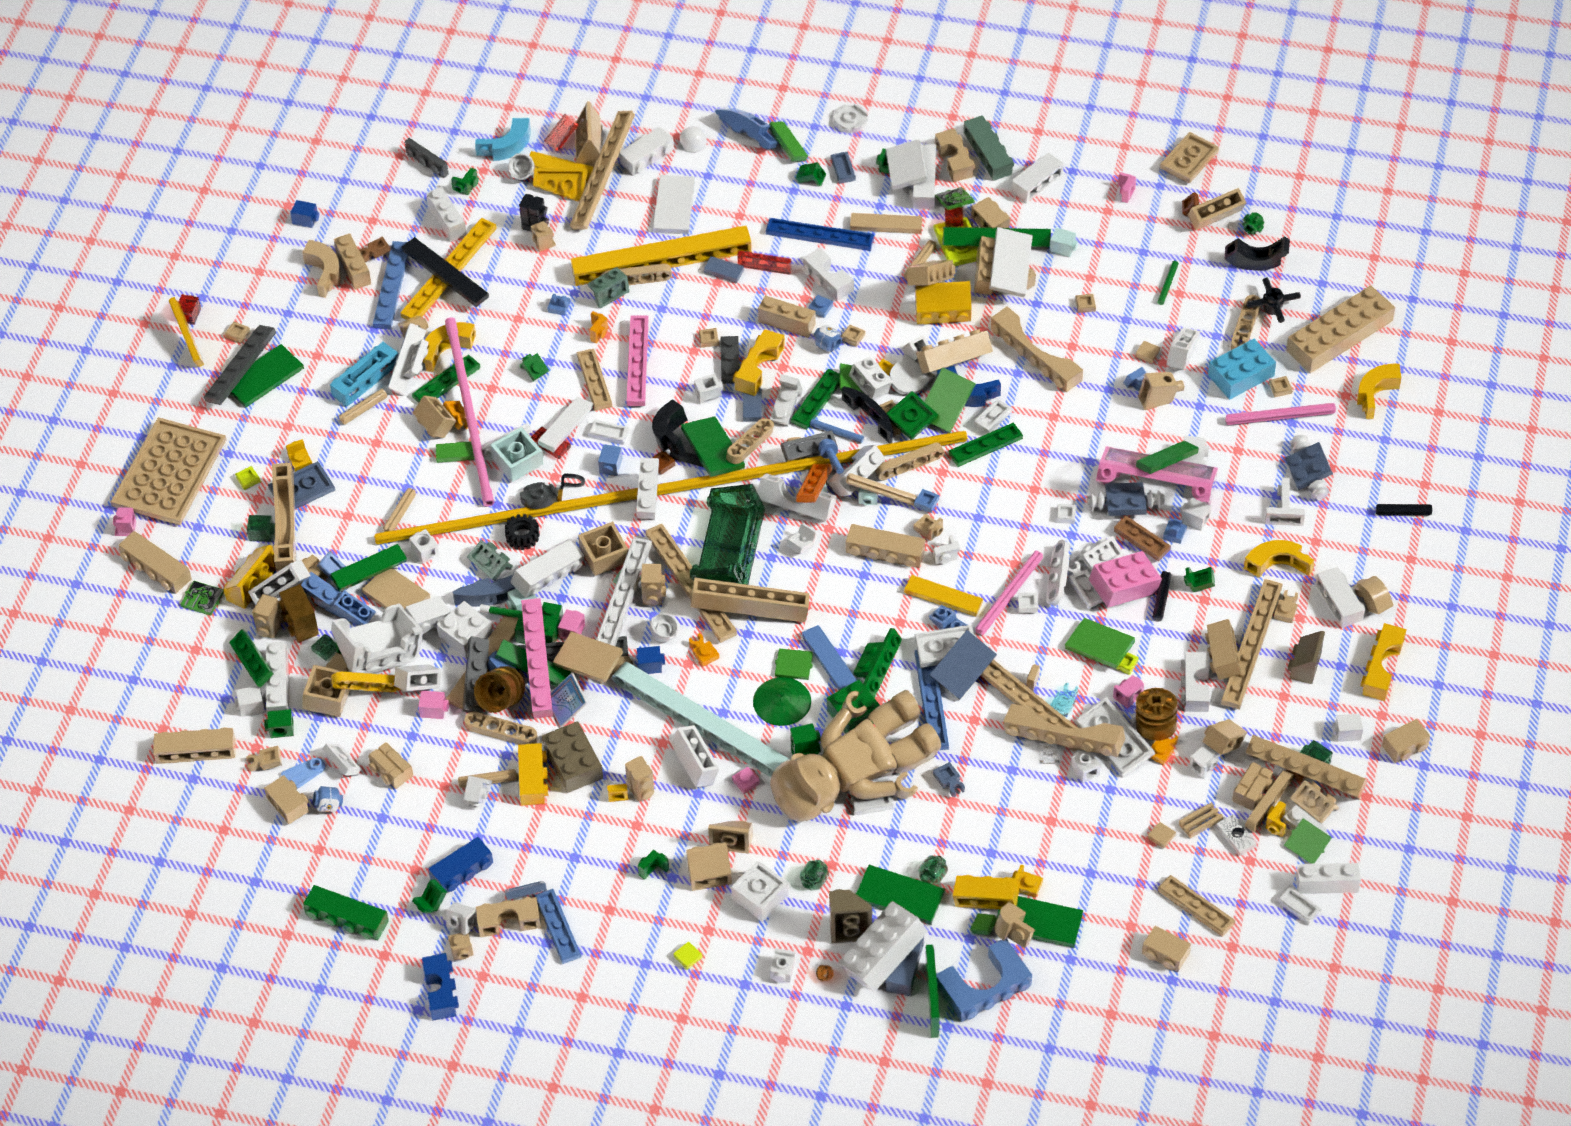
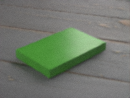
M942 367L925 400V403L938 414V418L931 424L951 433L976 383Z
M1083 618L1065 643V649L1116 669L1135 643V637Z

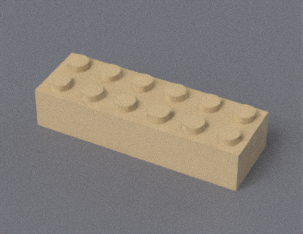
M1370 285L1290 335L1287 340L1286 351L1311 374L1393 322L1396 307Z

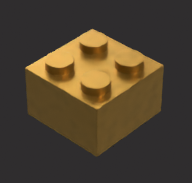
M301 584L279 592L280 600L278 602L282 611L281 615L283 622L288 624L287 628L290 636H295L297 643L319 635L315 612Z

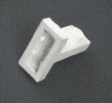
M781 374L779 378L781 386L770 420L774 423L789 426L797 398L802 396L804 389L799 378Z
M1282 477L1281 485H1277V496H1280V500L1277 501V507H1267L1265 525L1304 526L1305 509L1290 508V478Z

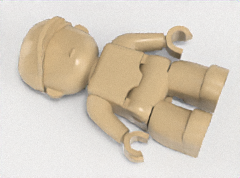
M905 689L894 695L891 700L874 709L867 719L841 737L851 718L859 717L867 710L865 705L857 709L851 704L852 701L857 699L858 691L849 693L845 698L842 709L830 721L822 733L821 746L824 750L822 756L817 754H794L790 760L788 759L780 764L772 773L770 786L778 807L790 819L804 822L816 818L822 812L825 814L829 813L834 807V801L838 797L840 789L842 792L849 791L859 799H875L892 795L900 799L912 797L917 792L918 787L913 785L911 788H906L901 784V781L907 778V772L932 760L941 749L939 736L929 723L919 726L911 734L892 744H889L885 739L889 735L892 736L911 726L919 717L920 708L912 693ZM894 771L900 774L895 782H871L874 779L892 775Z

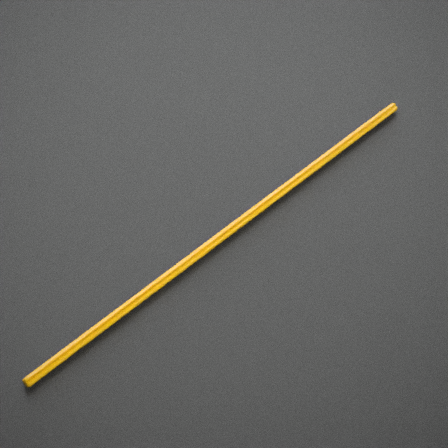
M958 431L878 445L877 447L886 456L914 451L933 443H940L943 446L966 442L968 436L966 431ZM860 449L838 452L836 456L840 463L854 461L852 457ZM815 456L790 462L741 469L713 477L706 475L657 484V495L755 479L765 474L777 475L811 469L813 464L831 465L829 459ZM638 488L558 501L540 509L523 507L375 533L374 538L376 544L409 539L415 533L425 529L430 535L503 523L507 522V520L511 521V517L517 518V514H520V517H523V514H526L527 518L529 515L538 517L637 499Z

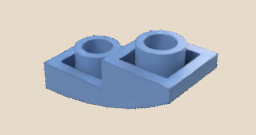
M943 605L928 616L939 629L968 625L959 620L954 611Z

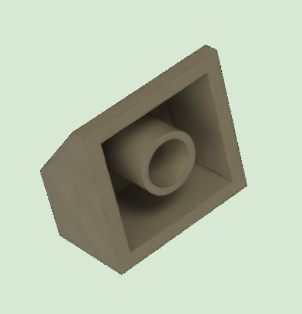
M1321 630L1302 636L1299 643L1294 644L1292 655H1295L1294 660L1290 659L1287 669L1291 671L1289 679L1313 684L1322 654L1325 631Z

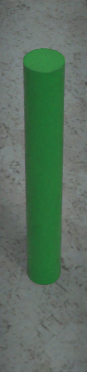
M1176 260L1171 263L1157 301L1159 305H1164L1179 265V262Z

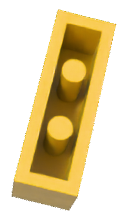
M542 743L518 745L521 806L545 804V796H549L548 784H544V779H548L547 767H544V763L547 762V751H543Z
M956 875L952 896L955 907L1001 910L1009 902L1015 906L1017 905L1019 886L1017 879L1011 877L996 878L991 876Z

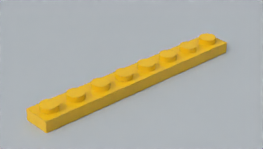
M481 217L445 260L461 272L497 229L496 224ZM432 275L400 312L401 318L407 320L417 315L423 317L448 286Z

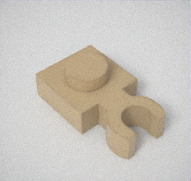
M1285 590L1283 600L1279 599L1274 619L1293 623L1298 604H1296L1298 593L1295 592L1294 597H1289L1287 595L1288 590Z
M278 745L259 750V755L257 756L251 754L246 757L249 763L253 762L247 765L249 771H255L260 766L263 770L282 765L281 749Z

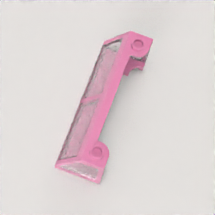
M1105 447L1096 481L1099 484L1105 485V483L1112 482L1115 478H1120V473L1191 486L1192 495L1196 500L1211 505L1218 472L1217 467L1179 461L1149 474L1137 468L1136 462L1150 454Z

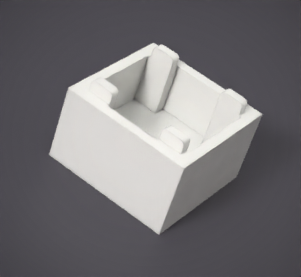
M757 860L731 886L732 900L763 922L789 896V882Z

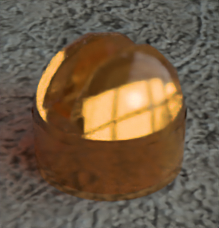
M820 965L816 969V977L819 981H829L834 976V970L829 965Z

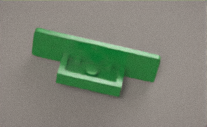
M895 628L889 629L883 642L867 643L853 672L857 678L866 677L863 685L874 698L902 642V638Z

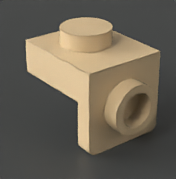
M925 513L913 525V529L929 541H932L943 532V519L939 517L935 520Z

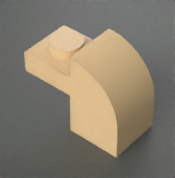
M1375 575L1368 579H1361L1352 586L1355 589L1356 595L1364 598L1369 612L1379 615L1394 606L1387 587Z
M1010 902L1001 908L994 926L995 933L1000 939L1004 941L1009 938L1024 949L1029 946L1035 929L1023 922L1026 912Z

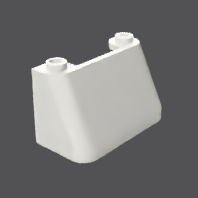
M400 603L385 608L379 621L350 628V623L347 619L341 618L333 620L331 625V632L350 672L371 674L411 663L419 656L423 629Z

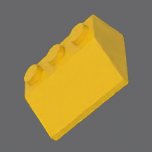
M970 281L915 285L916 323L932 324L971 321Z
M266 545L256 548L252 554L247 556L245 563L236 570L233 578L224 586L223 590L226 601L243 609L247 608L252 601L248 591L271 577L276 571L273 546Z

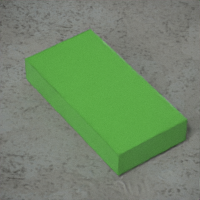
M471 441L436 444L437 463L474 460Z

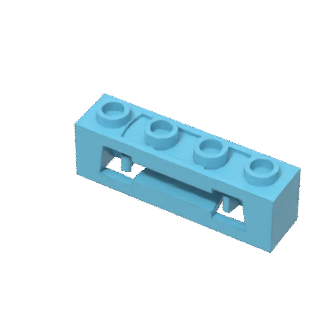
M381 342L330 383L331 395L348 407L394 369L398 352L385 342ZM385 365H388L387 368L380 372V370L383 369ZM358 389V391L350 397L349 394Z

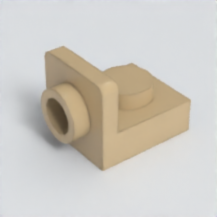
M461 932L448 936L454 961L465 960L470 956H474L468 933L463 935Z

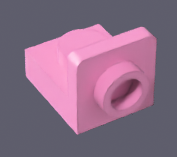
M1120 172L1118 175V186H1120L1122 202L1128 203L1136 189V176Z

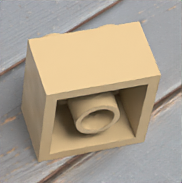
M613 521L578 535L579 548L584 554L594 576L624 564L629 549Z
M313 665L303 692L302 709L341 717L350 689L333 688L331 675L336 672L345 671Z

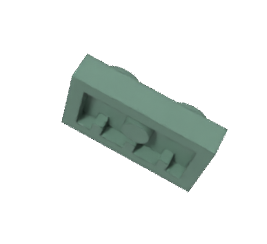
M617 267L588 283V287L594 292L596 305L600 309L630 292L627 276Z
M480 540L467 558L495 581L506 567L511 569L513 565L509 563L510 558L503 552L499 554L496 551L498 547L492 542L486 543Z

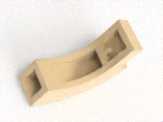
M308 239L302 252L304 264L323 270L317 283L319 297L326 298L328 292H331L333 285L339 286L341 272L336 253L329 246Z

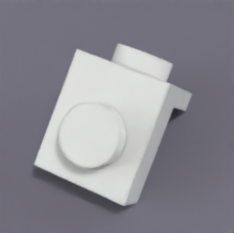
M802 523L798 533L787 538L785 545L791 548L792 551L802 554L813 548L818 532Z
M953 535L948 536V545L933 548L935 565L947 564L958 559L960 546L959 542L954 540Z

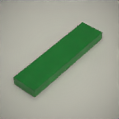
M469 354L463 357L468 378L478 371L481 366ZM455 364L413 392L412 398L418 403L423 396L436 397L438 399L458 385Z
M827 369L792 416V424L805 430L810 427L811 420L818 416L840 386L838 372Z
M1013 422L949 450V456L956 466L960 467L1022 440L1023 434Z
M1184 440L1137 460L1136 467L1152 474L1198 454L1199 447Z
M396 544L331 573L330 577L340 592L407 562V557L399 544Z
M241 629L229 641V644L255 684L261 688L274 673L248 633Z
M503 639L495 658L528 673L526 650ZM547 660L551 685L557 687L573 673L556 667Z

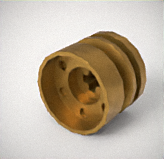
M501 666L478 678L474 686V696L481 708L490 713H498L521 701L526 690L525 681L516 669L509 666Z
M1154 687L1140 692L1136 697L1135 728L1142 737L1159 741L1167 739L1175 733L1177 729V698L1171 691Z

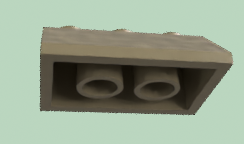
M849 889L829 891L831 944L856 942L872 924V905Z

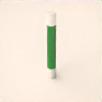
M483 604L480 606V612L514 618H519V615L522 614V611Z

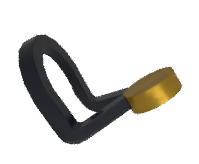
M564 473L561 477L557 501H562L564 486L582 487L585 484V478L578 474ZM564 479H577L580 480L581 483L576 484L564 482Z

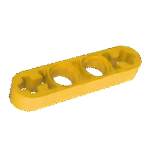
M336 672L331 675L332 687L336 689L396 692L401 690L394 686L395 675Z

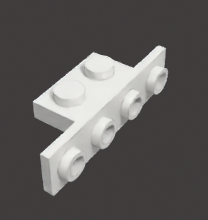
M412 323L408 325L388 384V389L402 396L405 395L409 380L419 375L422 371L423 365L421 364L428 353L427 346L429 342L423 340L426 330Z

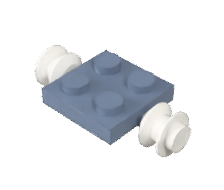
M1295 435L1290 441L1294 454L1285 457L1296 487L1298 490L1309 486L1308 489L1312 492L1311 497L1313 499H1324L1329 493V488L1326 487V481L1322 479L1333 475L1322 445L1320 442L1311 445L1306 435Z
M1143 482L1105 483V498L1101 492H1099L1098 496H1094L1092 492L1091 496H1087V506L1091 507L1092 511L1094 507H1099L1100 511H1102L1105 503L1108 516L1146 515V503L1150 509H1152L1153 505H1157L1159 509L1161 505H1164V493H1160V490L1155 494L1149 490L1146 498Z

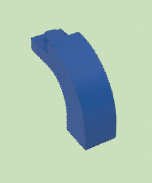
M955 366L945 368L958 374ZM941 369L937 370V377H938V375H939ZM1000 380L976 384L965 407L986 406L987 399L1001 396Z

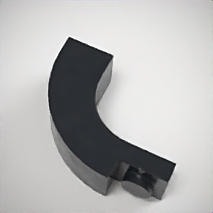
M1284 236L1269 246L1254 247L1237 238L1225 246L1224 260L1245 270L1264 271L1280 266L1281 258L1289 254L1290 239Z
M673 399L663 405L655 414L652 421V430L657 445L662 452L669 449L671 452L681 456L686 451L682 439L673 432L681 424L688 421L684 407Z

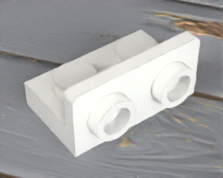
M1113 536L1108 539L1103 537L1095 542L1096 547L1091 548L1089 546L1082 550V556L1078 558V561L1083 560L1090 572H1092L1095 564L1123 557L1125 554Z

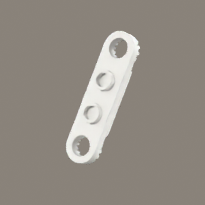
M1063 539L1055 544L1050 562L1046 602L1052 606L1060 604V600H1063L1062 598H1064L1063 595L1065 594L1064 587L1066 586L1070 557L1068 554L1071 546L1070 543Z

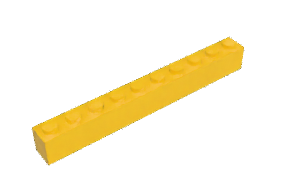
M747 225L570 258L571 270L575 285L580 286L588 284L600 277L605 271L616 267L625 269L668 264L671 268L706 262L711 256L722 259L752 253V242Z

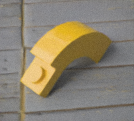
M456 322L460 347L472 349L476 338L475 324ZM445 325L436 328L425 338V341L429 343L427 346L428 353L423 359V363L428 372L434 371L440 354L451 348Z
M1400 363L1377 366L1368 371L1361 379L1357 395V405H1362V412H1365L1366 419H1374L1376 408L1375 394L1383 390L1400 389L1402 379Z
M1271 540L1259 544L1245 557L1243 569L1260 578L1269 567L1276 564H1286L1309 576L1313 572L1315 560L1309 555L1303 554L1302 545L1288 540Z

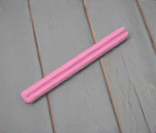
M1335 403L1233 413L1227 414L1225 420L1227 425L1334 414L1336 413Z
M1035 550L977 624L975 627L976 633L984 635L1043 559L1041 552Z

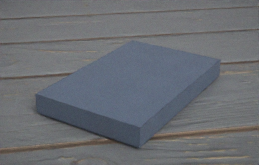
M318 461L293 472L295 509L336 490ZM273 483L268 484V489L274 496Z
M966 630L931 672L930 676L961 700L997 654Z

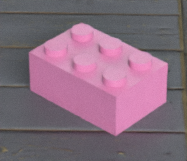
M1143 551L1095 564L1089 577L1090 583L1107 608L1156 594L1162 580Z

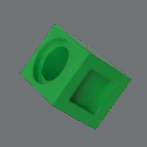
M291 709L267 711L268 719H264L265 731H269L270 739L294 736V720Z

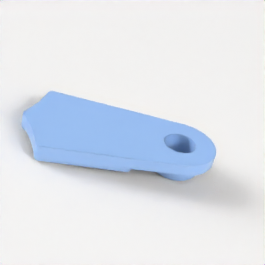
M312 758L281 772V775H284L288 780H292L297 789H299L322 773L326 765L323 759Z

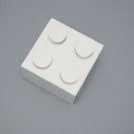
M465 601L436 624L438 637L465 659L467 658L468 639L471 636L488 639L493 632L492 622Z

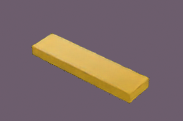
M531 151L529 154L535 168H586L588 170L587 183L594 168Z
M175 297L168 300L193 362L197 367H201L205 364L181 306Z
M911 575L904 589L906 594L975 617L983 604V598L915 575Z

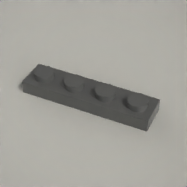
M474 636L468 639L462 712L469 713L474 711L483 713L484 709L478 705L475 699L474 686L478 678L487 673L489 639Z

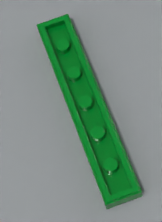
M943 227V245L978 246L982 236L995 238L997 228ZM1003 228L1032 235L1031 247H1050V228Z

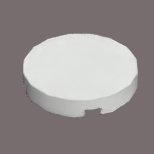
M844 104L834 111V126L844 133H857L867 126V111L858 104Z

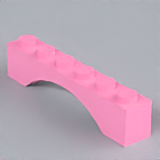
M541 598L521 600L534 719L553 717Z

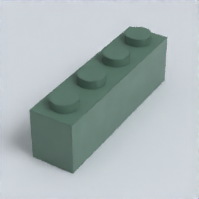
M983 115L964 121L963 134L991 179L995 181L1012 175L1014 167L1013 158L1008 156L1005 146L1001 145L996 132H993L990 122L986 121Z

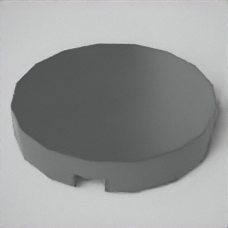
M545 482L529 484L523 488L524 491L520 492L521 504L530 509L548 507L556 502L558 497L556 487L552 484L545 485Z

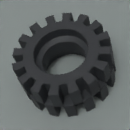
M517 514V518L512 516L511 521L507 520V525L505 524V537L510 547L514 546L516 550L521 547V550H524V547L530 549V545L533 547L536 545V542L539 541L540 533L539 525L535 518L533 519L531 515L527 518L526 514L520 517V514ZM519 529L529 530L525 535L515 534Z

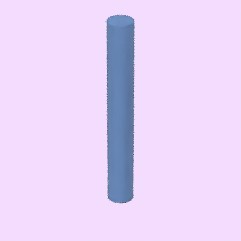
M815 419L811 420L810 426L825 431L832 430L833 434L860 443L864 441V436Z

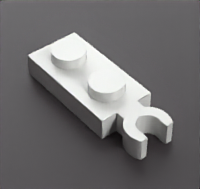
M1078 561L1074 563L1076 569H1071L1068 565L1067 575L1070 576L1069 582L1086 607L1089 609L1103 603V600L1089 581L1090 574L1088 571H1081Z

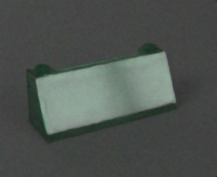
M753 484L711 488L709 496H707V506L711 509V515L699 566L697 564L692 566L689 572L690 578L693 581L694 578L749 585L765 507Z

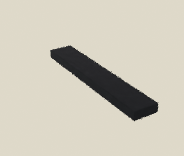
M413 237L402 246L404 253L475 307H478L489 298L487 291L416 237Z

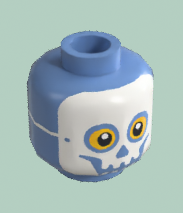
M829 325L817 328L814 332L816 346L827 352L837 350L842 342L840 332Z
M320 786L313 793L312 803L320 812L335 813L338 807H341L343 804V795L340 794L337 787Z

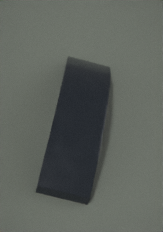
M846 386L842 387V400L853 411L860 407L878 424V434L888 443H892V425L881 406L872 398L856 389Z

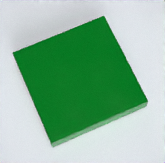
M913 391L886 413L890 422L910 440L914 439L938 418V414Z

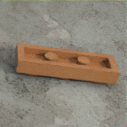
M1125 516L1114 526L1115 533L1158 562L1171 550V545L1128 516Z

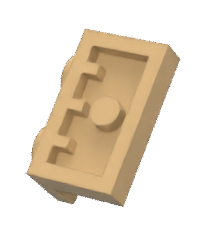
M1304 780L1290 799L1323 824L1334 809L1336 811L1339 809L1335 804L1337 800L1329 793L1326 796L1321 793L1320 790L1322 788L1314 781L1309 783Z

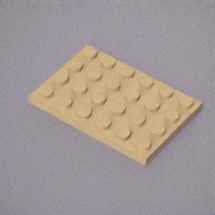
M158 417L113 496L111 506L116 508H133L134 513L181 525L226 443V435Z

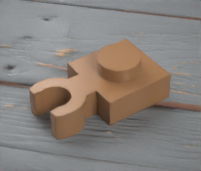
M383 236L368 243L367 248L359 250L365 262L370 260L372 256L377 258L391 251Z

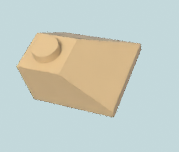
M740 820L710 824L708 826L709 845L726 843L728 852L749 854L753 836V823Z

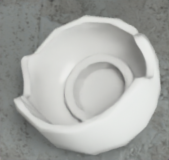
M689 126L680 133V143L687 152L701 151L707 145L704 130L697 126Z
M518 153L510 158L508 170L513 178L525 180L532 176L534 172V162L529 155Z
M659 613L652 617L649 630L652 637L657 641L667 642L676 637L679 625L676 618L670 614Z

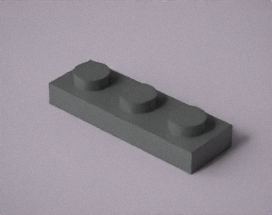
M410 137L404 141L405 152L409 157H413L422 166L431 169L436 175H440L443 178L449 175L446 161Z
M720 336L722 384H734V373L739 370V336Z
M833 431L783 442L780 444L785 461L790 462L820 454L818 447L823 439H831L836 443Z

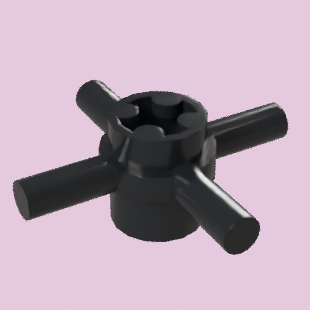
M1265 277L1262 279L1266 290L1263 298L1246 301L1247 308L1263 306L1265 313L1276 315L1278 322L1283 323L1285 318L1281 309L1284 302L1301 299L1300 292L1283 295L1282 290L1272 287L1269 278Z

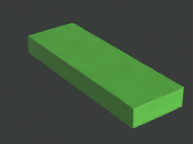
M784 121L769 122L770 131L791 161H806L808 158L807 153Z

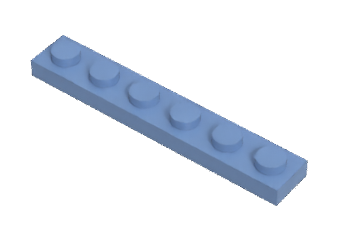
M392 241L373 320V328L392 329L409 257L402 251V246L407 242Z

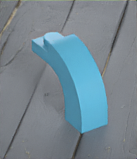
M512 118L511 129L503 137L475 139L476 156H493V161H501L520 153L530 140V118Z

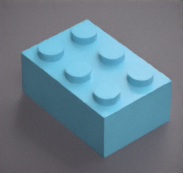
M1254 338L1209 361L1208 376L1230 400L1274 377L1277 362Z

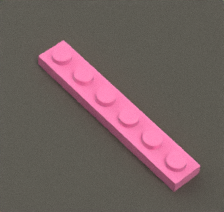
M630 315L627 406L646 405L649 315Z

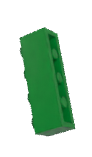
M313 885L303 903L305 914L309 918L325 921L330 926L336 925L349 933H358L369 940L379 941L389 922L386 910L317 885Z

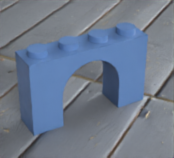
M1007 939L988 946V958L1001 975V980L992 988L980 990L970 987L965 983L953 965L936 974L938 990L961 1022L973 1019L978 1013L992 1009L995 1004L1002 1000H1009L1017 992L1026 991L1032 985V973Z

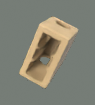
M1171 372L1145 373L1138 394L1144 410L1172 403L1176 392L1184 391V382L1182 380L1176 381Z

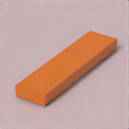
M830 464L812 465L796 495V502H816L832 471Z

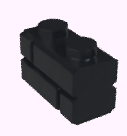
M527 193L524 194L519 203L522 230L530 232L532 225L543 221L548 225L549 218H546L548 207L545 206L544 198L534 197V195Z

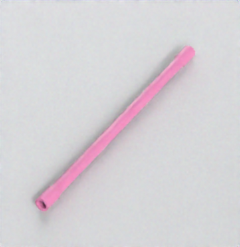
M449 317L445 319V326L450 340L474 453L484 506L489 507L494 505L495 502L479 437L458 338L457 324L455 318Z

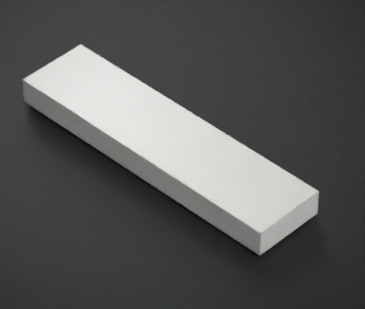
M577 396L540 437L538 445L554 452L591 411L593 403Z

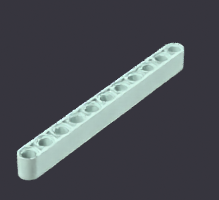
M624 662L612 675L613 681L619 687L682 725H695L702 737L770 778L774 770L789 759L628 662Z

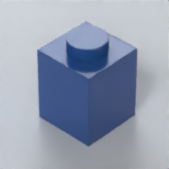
M296 200L290 212L292 224L313 228L315 222H318L320 217L317 204Z
M660 646L637 648L638 668L647 674L662 673V665H665V654L660 653Z

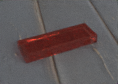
M738 251V264L744 266V268L791 275V258Z

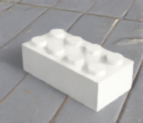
M892 901L838 963L850 977L874 993L928 933V930L916 916Z

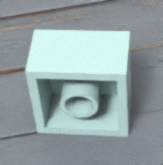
M522 427L490 444L492 459L512 482L544 465L542 450Z

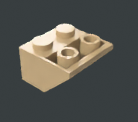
M714 843L704 847L696 846L686 850L687 868L692 891L732 884L726 843Z

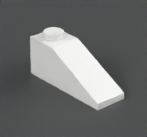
M1183 327L1170 345L1166 365L1171 366L1174 370H1184L1189 363L1201 331Z

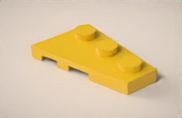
M534 168L533 186L580 202L587 185L588 170L586 168Z

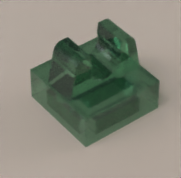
M324 634L311 646V650L326 661L336 652V642L330 636Z

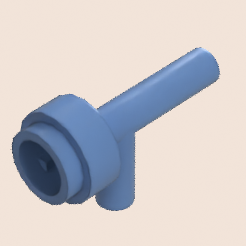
M823 439L819 443V453L823 458L830 460L834 471L838 474L843 473L844 469L836 456L838 447L835 441Z

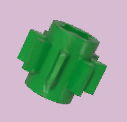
M1252 212L1250 215L1246 214L1242 219L1244 221L1242 223L1243 228L1249 234L1255 235L1256 232L1261 233L1264 229V218L1257 212Z

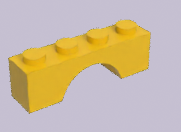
M764 329L761 335L757 336L755 345L750 347L747 358L742 360L740 369L734 373L733 382H735V390L756 396L763 384L762 370L757 366L768 360H778L785 348V335Z
M1387 623L1383 624L1382 630L1378 629L1375 641H1378L1377 645L1373 644L1370 656H1373L1372 661L1368 660L1365 669L1368 674L1367 676L1363 675L1360 687H1363V696L1381 701L1386 700L1392 675L1384 669L1382 661L1388 657L1400 655L1407 629Z

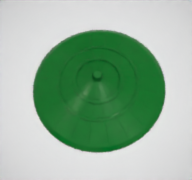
M776 677L765 681L757 688L753 696V708L756 714L763 721L776 726H787L799 722L808 714L812 702L810 692L804 684L793 678Z

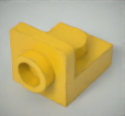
M303 439L286 445L287 456L295 472L313 464Z
M1020 865L1018 871L1014 870L1012 875L1013 879H1017L1019 893L1037 898L1043 883V877L1025 872V866Z

